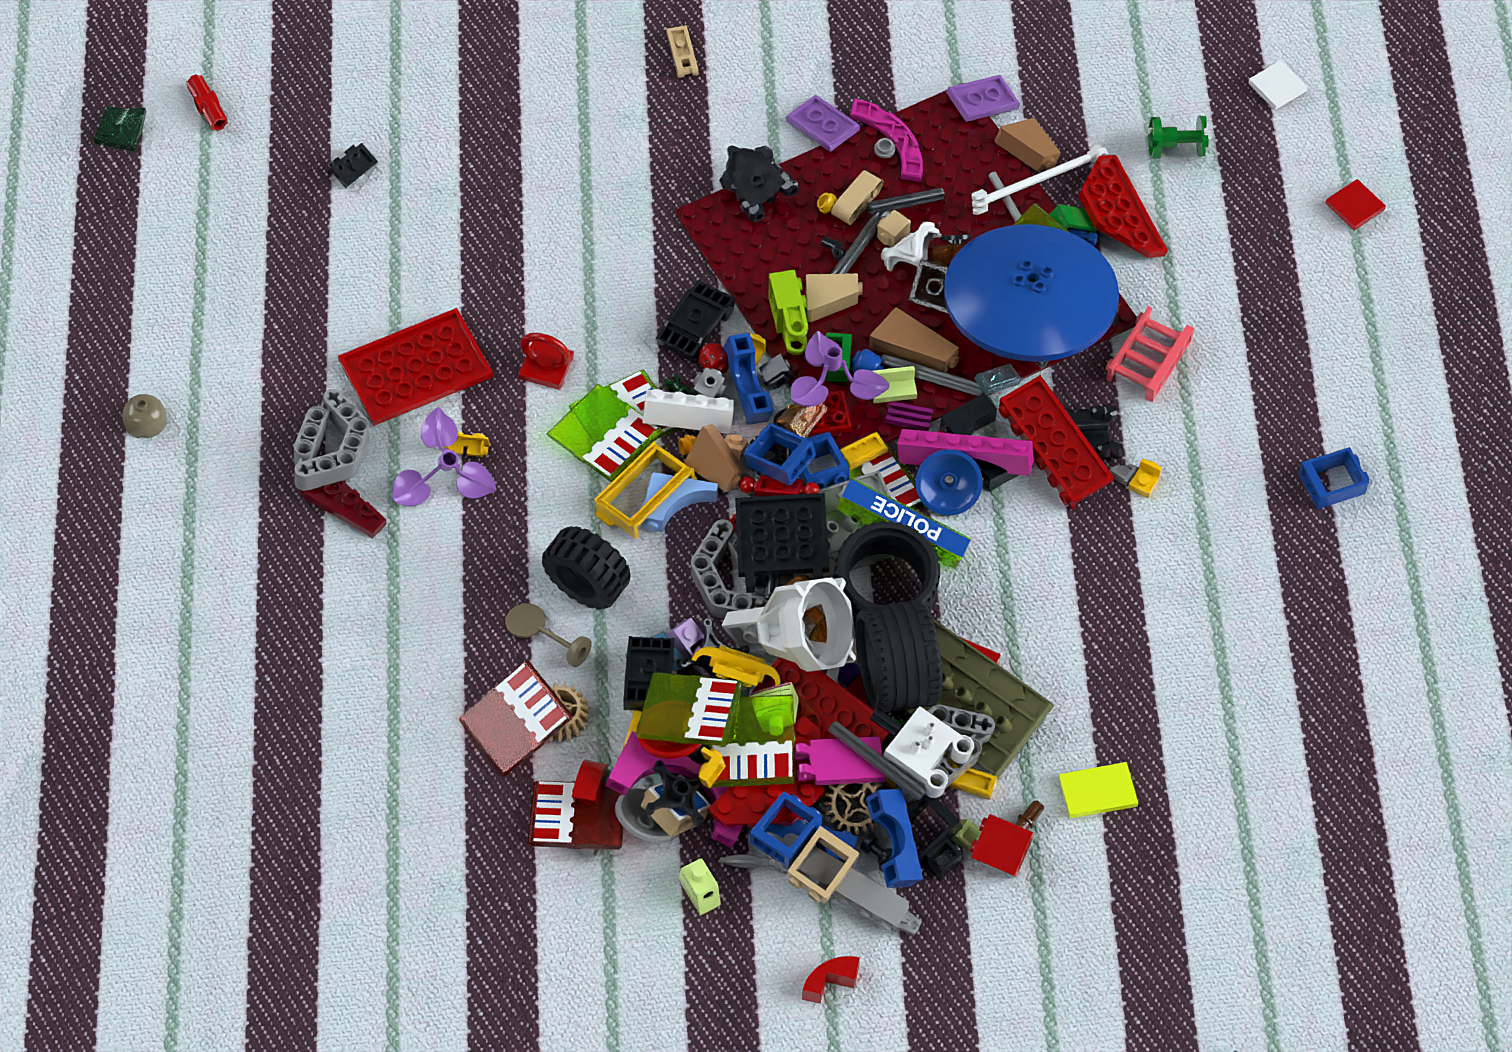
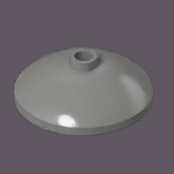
M630 789L626 796L623 794L619 796L615 804L616 816L625 830L634 837L650 843H666L674 840L679 835L677 834L672 837L668 835L640 806L647 789Z

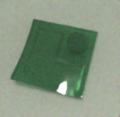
M107 106L94 136L95 144L135 152L147 113L146 108H116Z

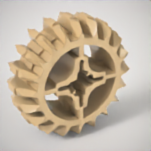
M556 682L551 688L546 684V693L559 707L566 719L545 737L549 736L550 742L554 738H558L560 743L564 737L570 741L571 734L578 737L579 730H584L585 723L589 720L587 715L589 713L587 699L583 697L581 690L576 692L574 685L568 689L565 682L562 687H558Z
M880 782L874 786L871 783H860L863 786L855 795L842 790L847 784H839L837 787L829 785L828 787L834 790L833 794L825 793L826 797L831 798V802H824V806H831L832 810L825 812L826 815L834 814L835 817L830 822L840 821L837 825L838 830L842 828L843 824L847 826L845 831L850 832L851 827H855V835L859 834V827H862L864 833H867V824H870L873 829L876 828V824L871 820V817L858 823L849 822L848 820L856 811H861L870 816L868 806L864 803V796L869 789L872 793H875L876 789L881 786ZM863 792L860 797V803L866 810L856 807V810L852 809L849 814L848 811L852 803L845 795L855 799V796H859ZM837 795L847 803V809L843 816L839 814L836 807Z

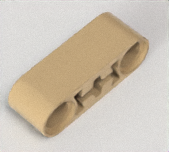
M866 170L862 171L836 201L831 214L851 225L865 210L867 203L871 202L880 192L883 180Z

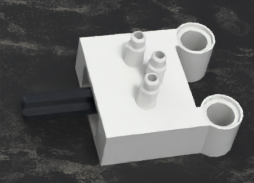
M920 706L904 726L880 709L874 710L870 717L871 721L895 737L885 750L883 757L923 787L926 791L925 794L931 798L940 797L948 783V777L944 771L933 770L946 752L950 751V757L954 762L963 764L969 760L974 749V742L970 737L960 735ZM957 747H963L967 752H961ZM931 781H937L941 786H934Z

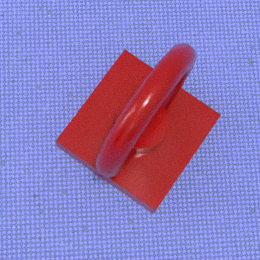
M537 332L526 334L520 342L521 349L526 357L518 373L519 379L560 390L573 360L574 351L569 350L560 340L553 336Z

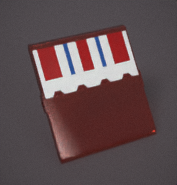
M528 660L522 663L503 681L490 689L482 699L459 718V721L503 777L508 775L533 752L535 753L549 738L572 720L573 715Z
M535 781L533 783L527 842L529 846L610 850L622 848L623 826L615 813V804L621 793L605 786L606 783H602L596 806L573 801L571 796L575 781Z

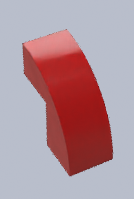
M590 760L582 762L571 796L573 801L597 806L601 784L605 783L608 764Z
M841 956L819 965L809 975L804 984L802 1000L821 1004L826 982L854 988L860 965V957Z

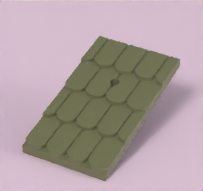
M933 619L940 648L943 678L941 698L936 705L988 715L994 720V731L991 738L981 745L982 750L976 763L999 779L1005 768L1009 766L1054 705ZM933 706L922 707V708L925 709L926 711H928V710H929L931 707H933ZM912 708L905 710V712L912 716L917 709ZM957 721V722H956V724H957L958 726H961V727H964V726H965V725H964L962 722H960V721Z

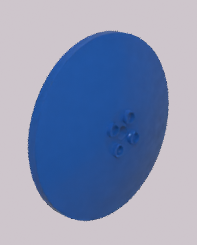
M1027 224L997 228L968 242L955 255L949 265L945 278L944 297L947 311L952 321L973 343L1002 357L1036 362L1069 357L1096 343L1107 332L1115 318L1119 301V288L1111 265L1090 243L1061 229ZM1033 278V279H1036L1037 281H1036V282H1029L1028 279Z

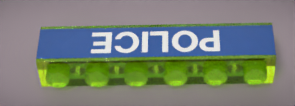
M852 477L836 506V509L840 510L843 514L860 520L864 525H870L873 522L879 523L880 521H893V523L899 522L902 525L911 526L912 529L918 530V533L923 534L925 539L930 541L931 546L934 547L938 555L939 561L943 565L954 569L957 568L971 541V538Z

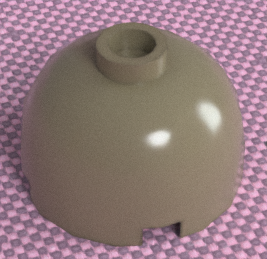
M138 394L130 398L125 404L122 411L123 424L127 432L136 438H139V436L152 438L160 434L166 426V409L162 402L153 395Z

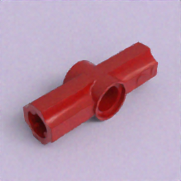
M195 74L190 76L189 80L186 81V85L193 96L199 114L204 115L212 130L219 131L224 129L226 124H228V120L220 107L214 90H210L202 75Z

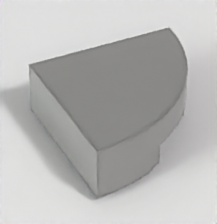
M1132 464L1116 465L1109 471L1116 481L1126 486L1134 477L1139 467Z

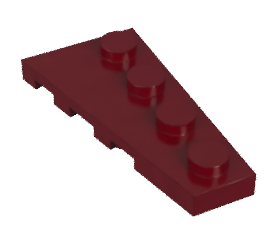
M346 480L311 490H301V497L372 539L386 525V519L369 502H365L355 489L352 490L346 484Z

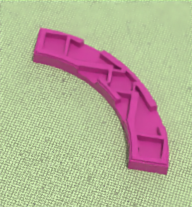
M854 98L850 119L866 123L894 143L900 157L901 179L921 182L923 159L918 142L910 129L893 113L880 109L876 104Z

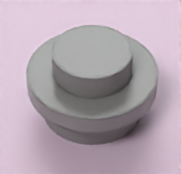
M882 138L875 144L874 152L880 158H890L895 153V145L890 139Z

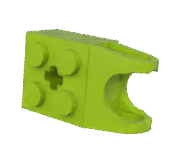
M795 270L769 274V302L777 333H782L787 351L793 355H800L806 351L807 347L806 334L808 332V323L805 312L807 303L805 295L801 296L800 292L802 290L801 278L796 277ZM799 341L803 346L799 349H794L791 347V343Z

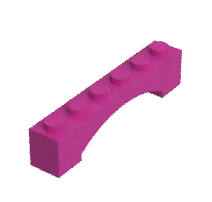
M902 429L897 443L899 463L921 465L922 461L929 455L944 449L959 450L972 458L993 463L1007 470L1008 474L1029 476L1034 462L1032 441Z

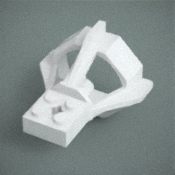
M831 577L795 582L793 585L776 587L765 607L727 612L722 623V627L738 647L744 645L749 647L750 652L748 654L768 652L770 655L795 662L801 669L807 672L842 667L846 663H854L856 659L855 654L851 651L855 640L851 601L843 592L846 584L843 578L833 579ZM818 604H821L826 617V643L810 641L804 634L803 615L806 610Z

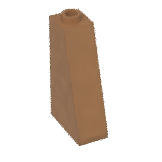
M897 307L870 334L869 348L928 368L946 373L949 368H954L959 361V347Z

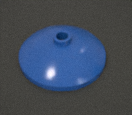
M944 449L936 451L921 463L917 471L916 490L920 500L928 509L941 515H957L967 511L976 503L982 491L983 480L979 466L972 457L959 450ZM951 476L953 481L947 483L945 482V477Z

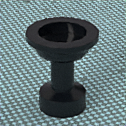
M869 834L862 841L860 848L866 853L872 851L879 857V870L883 872L882 865L890 859L892 849L884 850L878 845V838L873 834Z

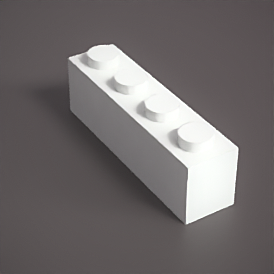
M646 389L642 423L701 430L702 426L713 424L720 433L730 434L734 400L724 397L711 398L705 395L695 396L682 392L671 393L660 389Z

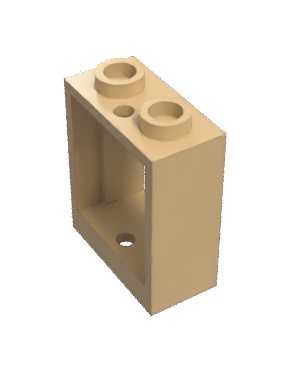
M820 826L787 871L786 877L789 878L788 882L795 888L800 889L802 887L809 892L808 896L817 903L822 901L826 904L852 868L860 853ZM817 842L846 861L826 891L797 871Z

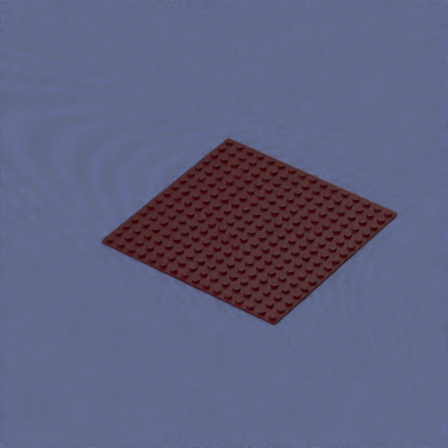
M947 90L893 113L910 129L918 142L923 159L921 182L901 179V161L896 148L894 155L890 158H880L875 154V144L880 139L887 137L876 128L866 125L831 152L822 146H818L778 164L783 172L787 171L792 175V179L798 182L799 191L793 197L783 195L779 191L773 195L775 198L773 203L768 204L765 201L762 204L765 216L760 222H751L747 219V213L742 212L741 202L736 199V194L724 188L678 208L676 216L727 293L736 298L735 305L753 332L766 340V351L771 359L778 354H782L784 360L789 361L798 378L810 376L818 382L823 372V365L815 367L809 364L805 358V352L800 355L790 354L786 349L782 333H777L769 302V274L795 270L796 277L801 278L802 282L801 296L805 295V298L806 274H831L839 261L833 258L829 248L821 246L823 236L842 242L847 252L874 214H868L865 208L859 217L849 225L833 216L831 212L822 213L817 206V201L823 193H832L838 200L864 170L883 180L880 192L872 201L939 187L943 188L945 192L943 200L895 210L911 221L910 233L919 230L923 222H931L935 224V228L939 230L942 236L971 234L972 239H968L962 244H950L939 237L933 238L929 242L927 262L917 267L908 262L899 261L890 272L887 270L884 260L881 259L883 249L890 248V246L883 244L877 238V231L846 273L858 274V282H862V295H858V304L813 322H807V344L817 331L824 336L826 333L852 334L850 363L857 351H862L863 349H868L882 357L884 353L869 348L870 334L897 307L959 347V361L954 368H949L946 373L984 384L983 394L985 393L989 396L1074 356L1050 360L1042 369L1033 361H1021L996 355L969 340L956 327L947 311L944 297L945 278L949 265L955 255L968 242L986 232L1017 225L1002 198L988 203V211L974 215L972 193L981 189L986 191L987 194L997 191L989 178V174L992 172L997 173L1004 187L1033 176L1023 161L996 144L995 138L999 128L990 116L966 122L946 93ZM1039 183L1010 194L1011 199L1024 219V222L1019 225L1030 224L1050 227L1046 217L1056 206ZM1120 293L1118 323L1115 326H1110L1107 332L1087 349L1136 326L1137 316ZM799 341L791 343V347L794 349H799L803 346ZM850 366L849 373L854 378L852 366ZM914 377L917 399L893 402L933 409L931 422L978 396ZM798 378L790 379V381L787 383L791 387L793 382ZM824 381L821 384L828 389V393L844 390L852 431L831 434L839 450L875 432L879 434L886 444L899 438L902 429L916 430L885 423L890 402L873 403V399L864 400L855 397L850 391L852 383L850 381L848 383ZM892 415L893 417H898V418H903V419H905V417H900V416ZM913 419V421H919V422H924V423H926V421H920V420H915V419Z

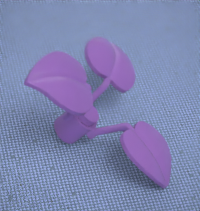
M817 331L807 344L805 358L812 366L819 367L824 365L821 378L818 382L810 376L800 377L795 380L791 386V400L795 404L806 407L816 406L824 402L828 396V389L821 384L824 382L827 370L837 371L840 367H843L848 380L852 382L850 391L857 398L864 400L873 399L887 391L890 384L877 373L864 369L857 370L853 378L846 366V361L842 360V349L839 345Z
M439 407L426 417L421 427L423 443L429 448L438 446V449L443 452L438 458V466L423 479L420 473L415 470H404L398 474L393 484L392 499L400 505L416 506L426 501L430 495V488L424 482L440 469L450 471L455 468L456 473L460 475L456 481L457 489L466 498L476 499L496 491L495 482L484 466L477 462H467L464 464L462 471H460V465L457 464L459 461L457 453L442 447H449L456 441L458 430L453 420Z

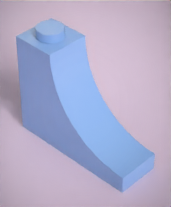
M652 472L644 505L674 476ZM687 478L641 523V528L650 532H663L669 519L680 509L699 502L716 503L718 484Z

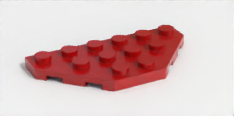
M1117 155L1099 156L1078 194L1094 227L1147 258L1165 257L1168 250Z
M803 715L777 740L778 744L792 741V776L738 779L708 808V813L725 828L734 827L735 825L755 827L783 791L789 795L797 796L804 805L810 808L823 795L824 785H815V779L798 780L797 771H799V764L810 765V760H795L794 750H796L795 745L798 743H804L809 746L810 740H820L821 730ZM784 806L770 825L782 824V826H792L800 816Z

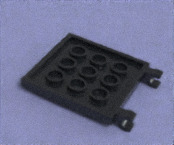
M825 493L735 498L738 576L745 577L746 593H755L756 576L814 573V580L823 579V573L829 572Z

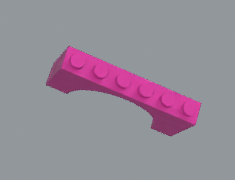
M632 731L605 786L626 796L639 780L656 774L653 767L658 760L664 762V766L669 772L682 774L689 779L699 778V771L703 763L698 764L692 761L688 755L676 759H662L652 756L642 749L637 739V733ZM733 779L716 780L710 789L704 785L701 788L708 796L711 804H713L735 781ZM714 819V828L710 838L732 848L743 825L725 828Z

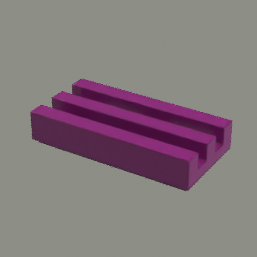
M890 401L885 423L929 431L933 409ZM892 415L900 416V417H905V419H903V418H898V417H893ZM913 419H915V420H920V421H926V423H924V422H919V421H913Z

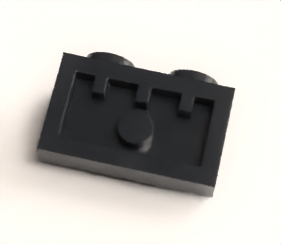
M360 143L357 147L353 144L344 152L346 155L342 159L337 157L329 164L331 168L327 174L329 176L334 174L340 183L347 188L375 166L378 161L363 143Z

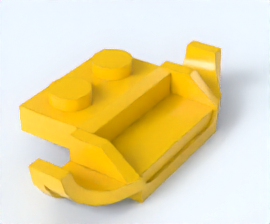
M722 645L719 648L709 646L700 648L691 659L696 661L699 656H711L709 666L713 667L712 672L716 673L717 677L729 680V678L736 679L739 684L746 687L757 686L758 682L762 683L765 674L773 677L776 683L775 686L780 685L781 682L779 673L772 666L765 664L764 659Z

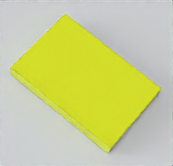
M1127 762L1059 774L1058 779L1070 819L1138 807V800Z

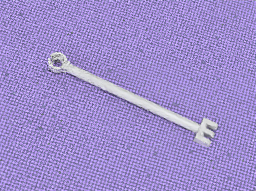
M1095 145L1086 155L990 194H987L983 189L972 193L973 214L979 215L988 211V203L1088 162H1096L1099 156L1108 155L1107 150L1101 145Z

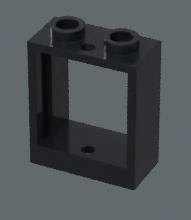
M926 794L907 808L910 823L929 806L949 827L921 854L917 851L921 866L925 864V856L929 851L946 838L948 840L952 839L963 828L961 822L938 798H931Z

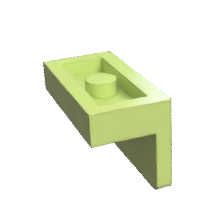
M914 366L873 371L890 384L887 391L873 398V403L917 399Z

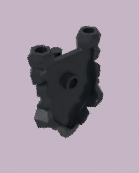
M733 145L727 148L728 161L726 163V170L719 181L722 188L736 194V199L741 202L742 212L747 213V219L751 222H760L764 218L765 210L762 204L765 201L768 204L775 201L773 195L780 191L788 197H793L798 193V182L793 180L792 175L787 171L783 172L782 168L775 163L773 150L768 146L757 147L755 150L738 148Z
M1111 403L1104 406L1095 405L1089 407V409L1079 410V412L1065 408L1101 459L1112 457L1118 460L1123 456L1122 443L1109 441L1108 422L1117 419L1116 406Z

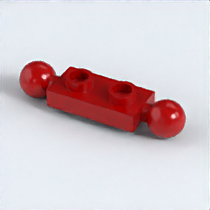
M747 476L743 477L739 482L741 492L751 494L755 491L756 497L820 493V488L816 483L809 482L804 485L803 479H796L791 486L769 476H760L758 482L752 477Z

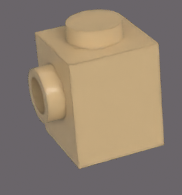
M893 210L886 218L883 217L877 225V238L883 244L894 247L910 233L911 221L896 210Z

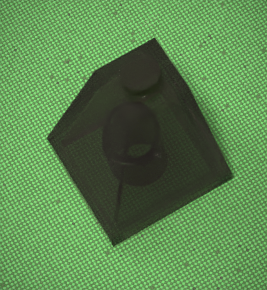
M921 259L909 301L948 313L945 304L944 288L950 264Z

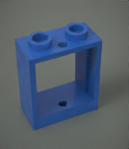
M769 423L759 433L754 442L746 448L744 456L748 468L791 486L814 459L816 453L811 440ZM775 443L793 450V453L782 466L763 459V456Z
M830 432L807 438L813 443L816 453L814 459L831 454L837 466L810 474L806 467L798 476L800 479H803L804 485L813 482L821 490L850 480L849 466ZM788 448L790 456L793 453V450Z
M1350 447L1301 463L1299 476L1317 509L1364 495L1369 484L1367 473L1363 472L1358 456L1353 454ZM1344 465L1354 484L1327 493L1317 473Z
M783 791L751 830L750 844L789 869L818 828L822 826V816L817 809L804 805L797 796L789 795ZM784 806L809 822L790 848L765 832L766 828Z

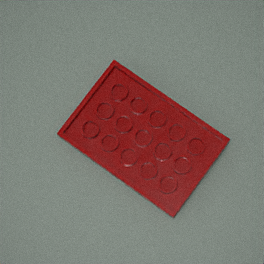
M457 308L338 355V361L373 426L493 377V371Z
M778 657L773 663L772 667L775 668L780 676V685L792 682L799 697L796 722L804 715L821 730V739H838L829 732L830 726L835 721L858 738L879 737L881 747L891 735L870 720L874 710L821 670L807 672L801 669L795 662ZM765 674L762 683L759 682L752 692L774 687L776 684L773 677ZM758 722L756 738L764 744L777 741L792 726L783 728L784 732L782 735L772 736L770 732H763ZM847 784L842 790L847 792L853 784ZM824 785L827 789L826 792L833 794L834 790L830 789L829 785ZM837 795L836 800L840 802L842 798Z

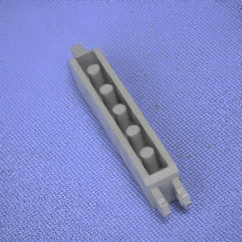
M767 832L789 848L798 838L794 833L786 834L784 838H781L776 834ZM814 846L797 871L826 891L845 863ZM778 861L775 862V864H776L779 868H781V869H783V870H785V871L788 870L787 867H785L784 865H782V864L779 863ZM853 868L849 870L832 894L837 897V901L845 907L851 905L858 910L857 913L866 919L873 918L879 922L878 926L888 932L891 930L896 932L899 929L914 936L922 923L908 911L909 904L906 899Z

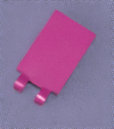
M879 737L859 738L883 757ZM839 739L810 740L809 746L804 743L795 745V760H810V765L799 764V771H797L799 781L815 779V785L885 782L886 775Z

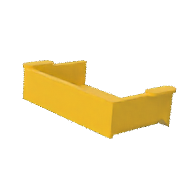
M654 441L594 499L597 510L595 513L596 517L610 527L617 525L634 539H637L639 537L637 527L687 478L697 480L694 468H690ZM657 458L677 474L635 515L629 518L610 503Z

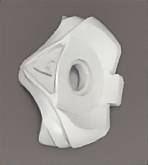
M923 222L919 230L901 239L894 247L884 248L881 259L884 260V264L890 272L899 261L908 262L920 267L927 262L930 240L937 237L941 238L942 235L935 228L934 223Z

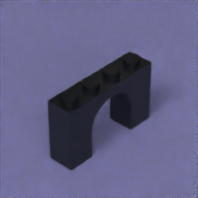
M984 393L941 416L939 430L944 433L972 435L977 430L996 421L997 408ZM973 458L982 474V486H985L989 492L1019 476L1008 474L1007 470L993 463Z

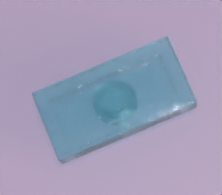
M1011 364L979 373L974 378L986 395L1019 385L1022 381Z

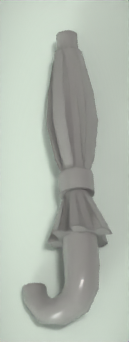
M750 854L726 856V858L720 857V863L738 868L748 869L763 865V867L771 866L781 871V868L775 864L776 861L772 857L761 858Z

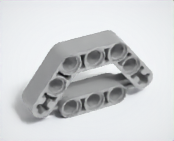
M337 389L327 390L323 395L321 406L312 407L307 411L295 441L294 483L299 490H311L354 477L367 447L370 427L368 419ZM330 419L345 435L339 451L316 457Z
M725 519L714 523L691 559V576L710 613L714 617L725 619L727 612L765 607L768 602L765 599V588H757L758 586L765 587L766 576L755 577V593H750V595L726 590L716 567L727 550H729L738 570L737 536L731 522ZM707 584H713L714 586L709 587V586H706V585H707ZM717 602H722V603H724V604L718 605V604H715V603H717ZM743 606V607H746V608H745V609H739V608H737V607Z
M935 705L927 711L933 716L940 717L947 726L960 735L970 737L974 742V755H971L966 763L959 764L954 762L949 752L933 769L942 770L946 773L948 783L945 788L977 762L982 750L981 745L991 738L995 728V722L990 716L943 705ZM957 721H960V722H962L965 726H964V727L958 726V725L956 724V722H957ZM957 747V749L961 752H965L966 750L963 747ZM948 763H953L958 768L953 769L948 765ZM931 781L934 786H941L939 783ZM896 784L897 789H902L899 785ZM902 789L906 804L914 803L917 800Z

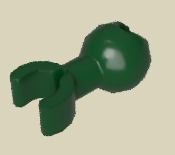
M673 374L675 383L668 381L667 378L664 379L667 389L692 395L689 387L680 384L678 374Z

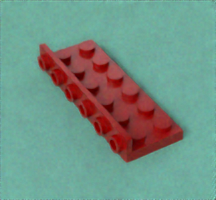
M1041 375L1000 398L998 408L1000 415L1003 419H1008L1011 423V430L1016 436H1020L1022 440L1032 441L1035 463L1041 471H1045L1051 487H1056L1060 492L1059 497L1064 505H1069L1073 510L1079 501L1114 481L1111 472Z

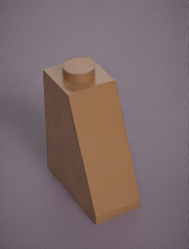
M1035 118L1001 126L995 138L996 144L1036 171L1053 168L1057 164L1061 153Z
M713 424L702 426L684 464L694 468L696 473L711 483H717L718 488L724 492L737 489L745 470L716 426Z

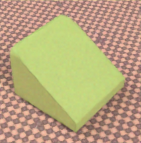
M968 818L960 821L963 828L951 840L970 851L974 839L978 840L982 831Z

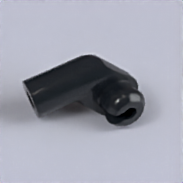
M823 236L821 246L829 248L833 258L840 261L846 253L843 243Z

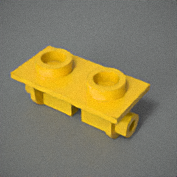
M458 431L456 441L451 446H443V448L463 455L464 447H468L467 455L483 457V455H488V447L485 446H490L488 437H485L483 434L473 433L472 435H464L463 432Z

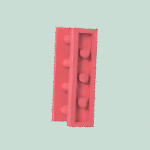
M1148 306L1144 313L1140 312L1135 322L1136 326L1116 357L1108 361L1105 370L1108 371L1106 378L1108 381H1111L1115 373H1118L1144 386V389H1146L1145 399L1153 402L1191 343L1195 328L1186 325L1183 331L1179 330L1178 332L1150 319L1152 307ZM1145 327H1149L1173 339L1175 344L1173 347H1166L1141 335ZM1135 342H1138L1163 354L1165 359L1163 363H1157L1132 351L1131 348ZM1127 357L1154 370L1155 375L1153 378H1146L1121 366V364Z

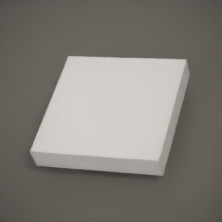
M1281 60L1251 77L1248 82L1274 110L1307 91V86Z

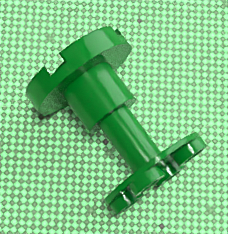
M1198 115L1196 130L1177 131V127H1162L1159 116L1150 117L1148 128L1152 129L1150 134H1148V147L1151 159L1161 158L1162 148H1176L1177 143H1196L1198 157L1205 156L1206 147L1209 144L1208 135H1204V128L1207 127L1206 116Z

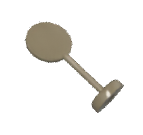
M523 603L515 606L508 612L505 624L507 630L513 636L529 638L539 632L545 634L568 648L566 660L573 667L580 666L588 657L592 647L591 640L581 636L571 644L544 628L546 616L539 606L532 603Z

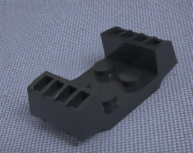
M698 280L691 289H688L666 319L664 326L656 336L657 345L696 363L699 359L702 344L721 319L727 321L732 314L736 298Z
M629 636L624 681V710L649 711L658 705L670 703L675 638Z

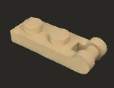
M687 25L666 29L677 77L683 78L684 75L692 74V76L699 75ZM687 63H689V65H690V66H687V67H683L682 64H687Z

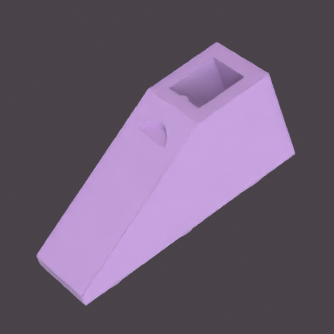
M692 618L682 621L666 633L668 638H675V647L684 658L692 657L700 649L704 639L703 633ZM692 665L704 678L711 676L703 668Z

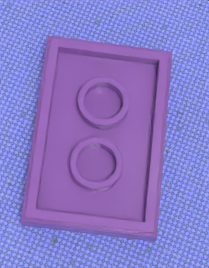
M1001 75L948 87L946 92L966 122L1019 109L1020 106L1019 101Z
M817 95L811 97L786 116V122L829 152L860 130L858 123Z

